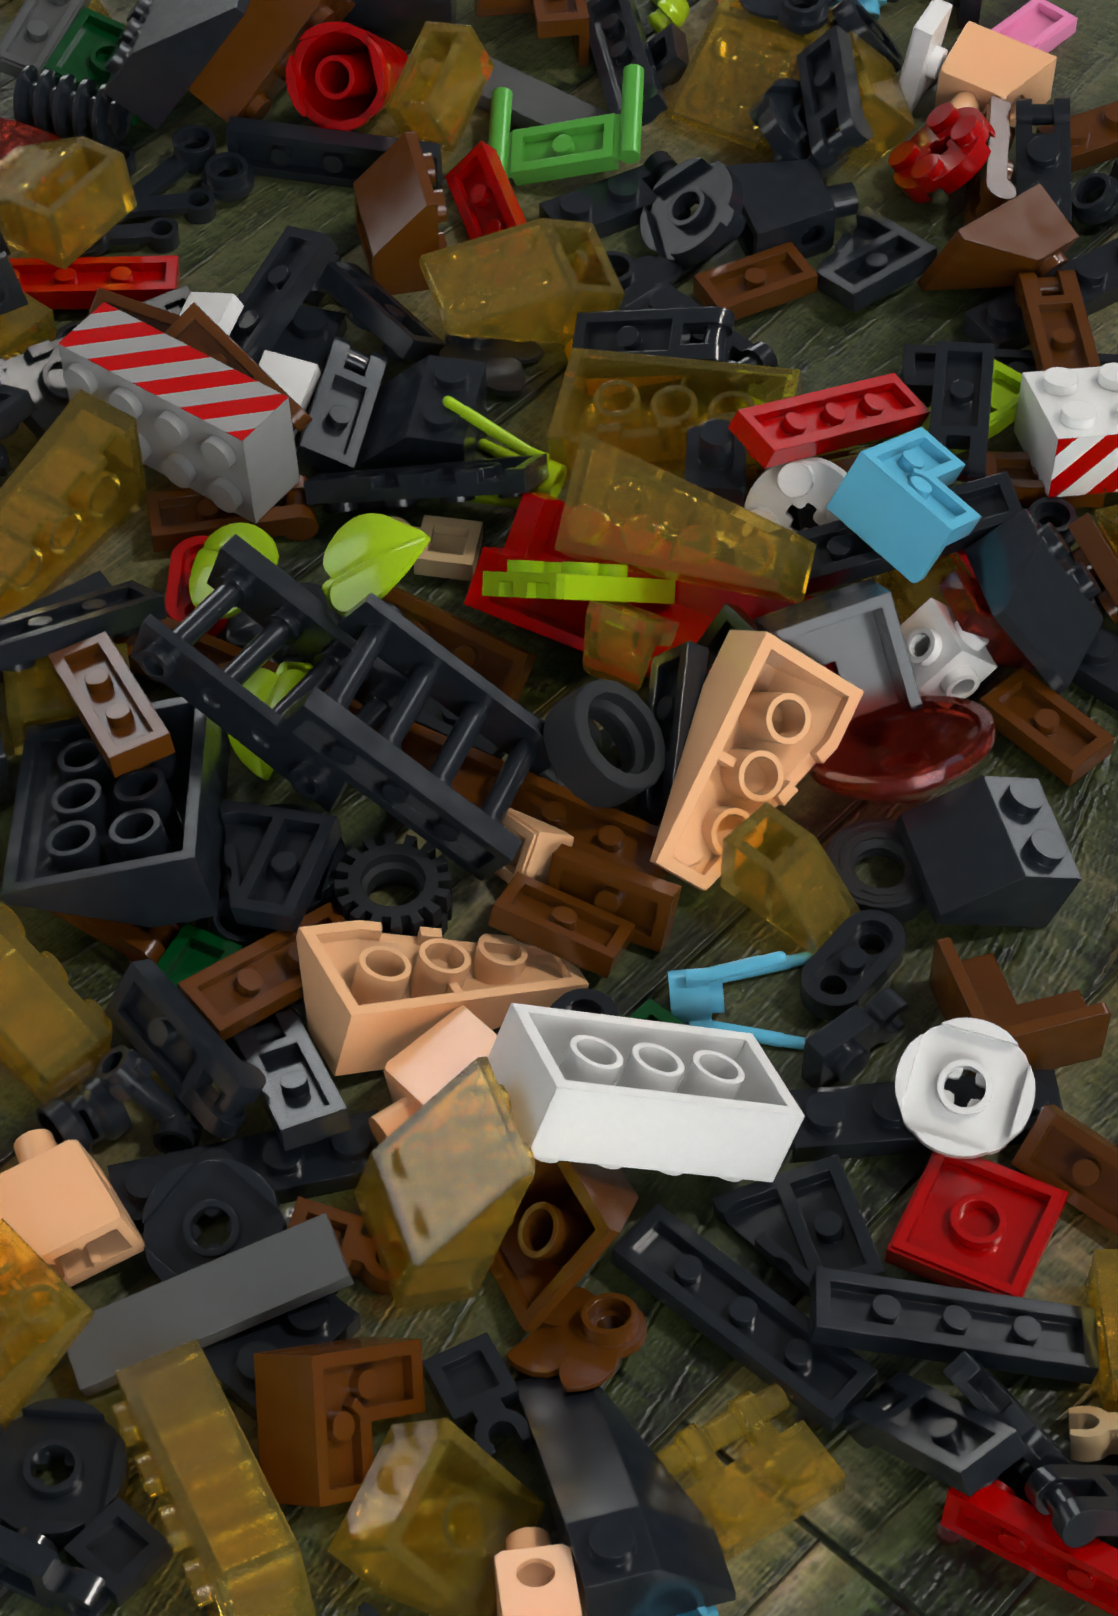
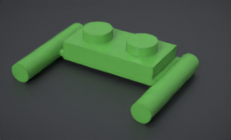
M629 64L624 67L621 114L615 115V113L516 129L510 132L513 93L506 87L493 89L488 145L496 149L508 179L512 178L516 186L618 170L619 160L628 164L638 162L641 156L644 68L638 64Z

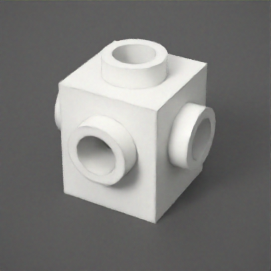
M933 598L926 601L900 625L920 697L923 699L930 696L954 707L962 699L972 695L978 689L980 683L997 668L985 647L989 642V638L983 628L970 616Z

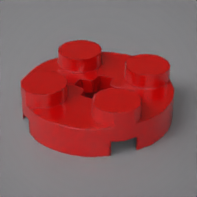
M949 102L939 105L928 115L926 125L909 141L901 143L891 152L888 163L894 169V181L905 195L916 203L932 201L927 193L934 192L940 188L947 195L956 191L967 183L987 161L991 149L987 146L986 141L989 136L995 138L994 128L984 115L974 107L956 109Z

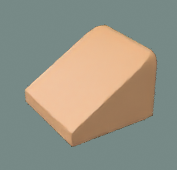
M509 808L502 823L507 830L523 842L513 861L494 872V874L508 884L517 872L546 884L552 853L561 844L572 847L574 837L559 828Z

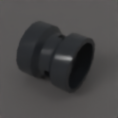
M96 1072L79 1081L76 1085L75 1093L67 1098L54 1097L36 1108V1115L41 1128L47 1129L54 1134L57 1145L67 1140H78L90 1155L92 1147L101 1140L114 1141L132 1128L131 1120L124 1104L120 1103L100 1084L101 1080L97 1078Z

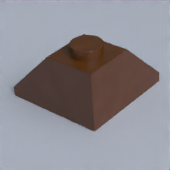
M1039 183L957 230L917 283L923 291L1015 286L1016 274L1022 272H1035L1038 277H1050L1068 262L1064 254L1079 238V235Z
M530 1157L469 1229L523 1330L534 1333L621 1232L639 1198L621 1168L607 1169L597 1164L570 1161L546 1163Z

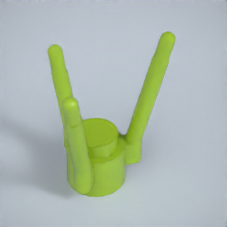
M445 396L442 403L446 408L512 450L510 451L487 439H480L478 447L495 458L546 453L529 446L453 397ZM547 453L549 477L534 487L533 492L545 493L558 498L565 481L567 467L551 460L550 454ZM498 495L476 496L474 500L465 502L511 507L517 510L521 497L499 498Z

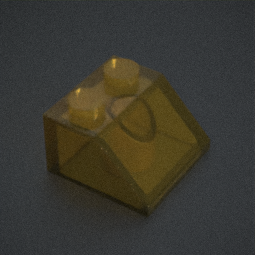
M448 1418L392 1424L328 1551L379 1594L433 1616H493L497 1608L494 1556L500 1551L506 1550V1538L513 1531L524 1527H535L545 1503Z

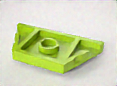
M507 560V572L483 571L482 596L675 604L676 580L627 577L628 565Z

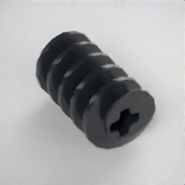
M27 65L16 80L13 95L14 118L18 128L26 134H36L38 132V134L47 139L57 137L64 143H75L77 141L82 147L93 148L96 146L104 152L112 145L123 143L131 127L134 114L103 93L107 82L101 85L96 95V84L91 78H84L77 88L76 78L73 74H63L59 82H57L56 72L48 68L44 69L38 78L37 68L34 65Z

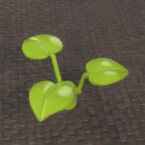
M368 513L352 518L336 532L329 542L323 557L324 569L331 578L324 582L322 591L330 608L343 616L371 592L382 599L410 570L431 538L422 530L383 514ZM249 523L228 524L212 533L205 541L204 547L198 551L192 567L189 592L193 605L197 607L214 591L207 584L220 548L232 536L237 534L277 566L279 554L272 537L261 528ZM233 607L221 619L231 618L241 612V610ZM284 661L279 665L276 674L268 669L260 668L242 686L270 708H273L313 666L309 663ZM228 734L230 743L242 763L255 775L264 780H269L274 769Z

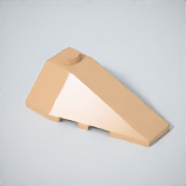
M729 630L702 686L650 862L695 888L707 891L754 840L756 828L778 805L785 806L798 792L795 786L816 763H824L838 748L864 691L767 631Z
M365 920L303 926L298 928L296 935L308 1032L334 1077L383 1070L389 1060L461 1005H464L485 1025L494 1030L501 1027L511 1003L550 1007L563 994L575 989L588 988L589 986L580 969L569 961L531 944L519 942L512 936L485 933L479 938L478 943L443 939L441 928L420 926L417 936L382 933L381 922Z

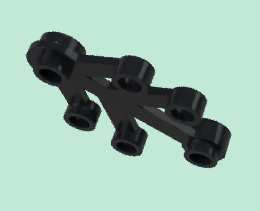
M191 124L179 128L172 136L174 155L133 186L131 176L137 170L133 148L125 144H116L108 147L103 152L105 173L110 180L111 203L100 212L94 211L93 207L100 200L97 177L88 172H79L71 175L66 181L68 201L72 205V212L62 219L61 227L57 232L60 250L69 257H97L113 245L147 243L150 250L162 254L177 249L180 244L179 228L177 222L171 218L158 217L152 219L149 223H121L127 218L184 214L185 219L192 224L211 222L216 217L215 196L211 191L196 188L186 193L158 194L186 172L191 174L202 173L207 160L217 154L213 131L199 124Z

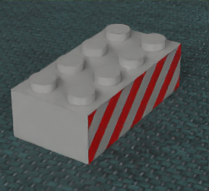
M105 302L58 343L63 367V378L66 382L72 409V420L75 427L86 437L93 440L99 439L121 451L132 462L137 464L143 463L166 475L175 485L181 488H191L206 498L211 499L221 510L228 513L234 512L255 524L300 481L289 397Z

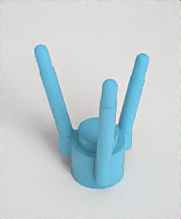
M777 951L711 967L667 971L671 1014L683 1023L689 1022L690 1026L753 1033L759 1044L804 1050L806 1039L804 1037L712 1020V1014L725 1013L722 983L804 966L813 954L811 952H802L786 955L782 951Z

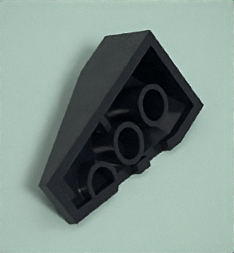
M559 1375L550 1378L533 1377L515 1382L519 1388L520 1410L530 1427L532 1450L560 1543L571 1548L582 1616H674L697 1610L699 1607H710L736 1600V1591L714 1527L600 1385L589 1390L566 1392L561 1386Z

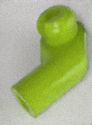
M651 0L658 9L648 16V23L657 33L661 32L670 23L680 29L690 13L687 0Z

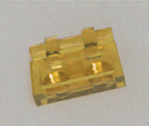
M772 1383L756 1394L746 1390L728 1401V1410L701 1427L696 1423H691L674 1434L673 1444L655 1454L673 1477L690 1469L699 1481L698 1484L685 1492L714 1527L725 1562L837 1494L845 1487V1473L804 1420H801L780 1434L770 1423L771 1418L790 1407L785 1392L777 1383ZM743 1436L753 1450L725 1467L715 1452Z

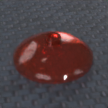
M920 696L923 708L912 712L900 703H896L862 716L851 718L838 748L824 763H816L809 772L817 783L845 797L876 803L917 802L946 789L974 770L984 760L996 740L994 719L989 710L971 700L951 696Z

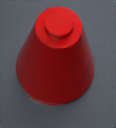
M341 21L317 24L306 30L298 39L301 41L296 47L294 55L289 56L286 65L287 90L295 109L303 117L307 116L315 124L319 125V128L352 131L371 121L407 87L411 78L410 60L400 47L354 24Z

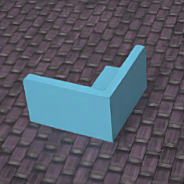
M922 427L861 451L826 506L829 511L912 583L923 580L944 548L970 535L982 517L947 487L955 482L966 464Z

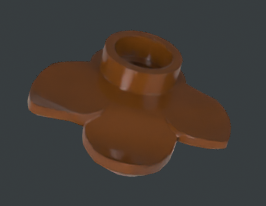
M573 1287L542 1322L539 1329L507 1352V1361L515 1369L531 1377L550 1378L559 1375L561 1386L566 1392L589 1390L610 1379L615 1374L621 1358L627 1357L641 1348L647 1337L646 1319L637 1308L635 1302L623 1294L603 1293L595 1296L585 1288Z

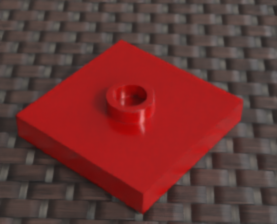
M933 1151L887 1247L885 1262L943 1286L1025 1298L1065 1208L1069 1192L981 1157L957 1159Z

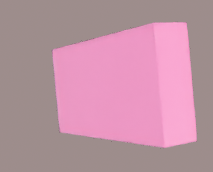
M1031 0L991 30L1049 53L1076 32L1078 18L1047 0Z

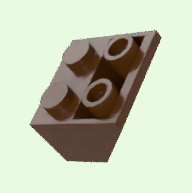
M416 131L404 133L353 183L355 223L369 276L391 295L440 288V265L448 264V248L445 234L443 231H438V223L447 222L445 197L442 188L433 190L432 186H436L433 156L431 152L422 153Z

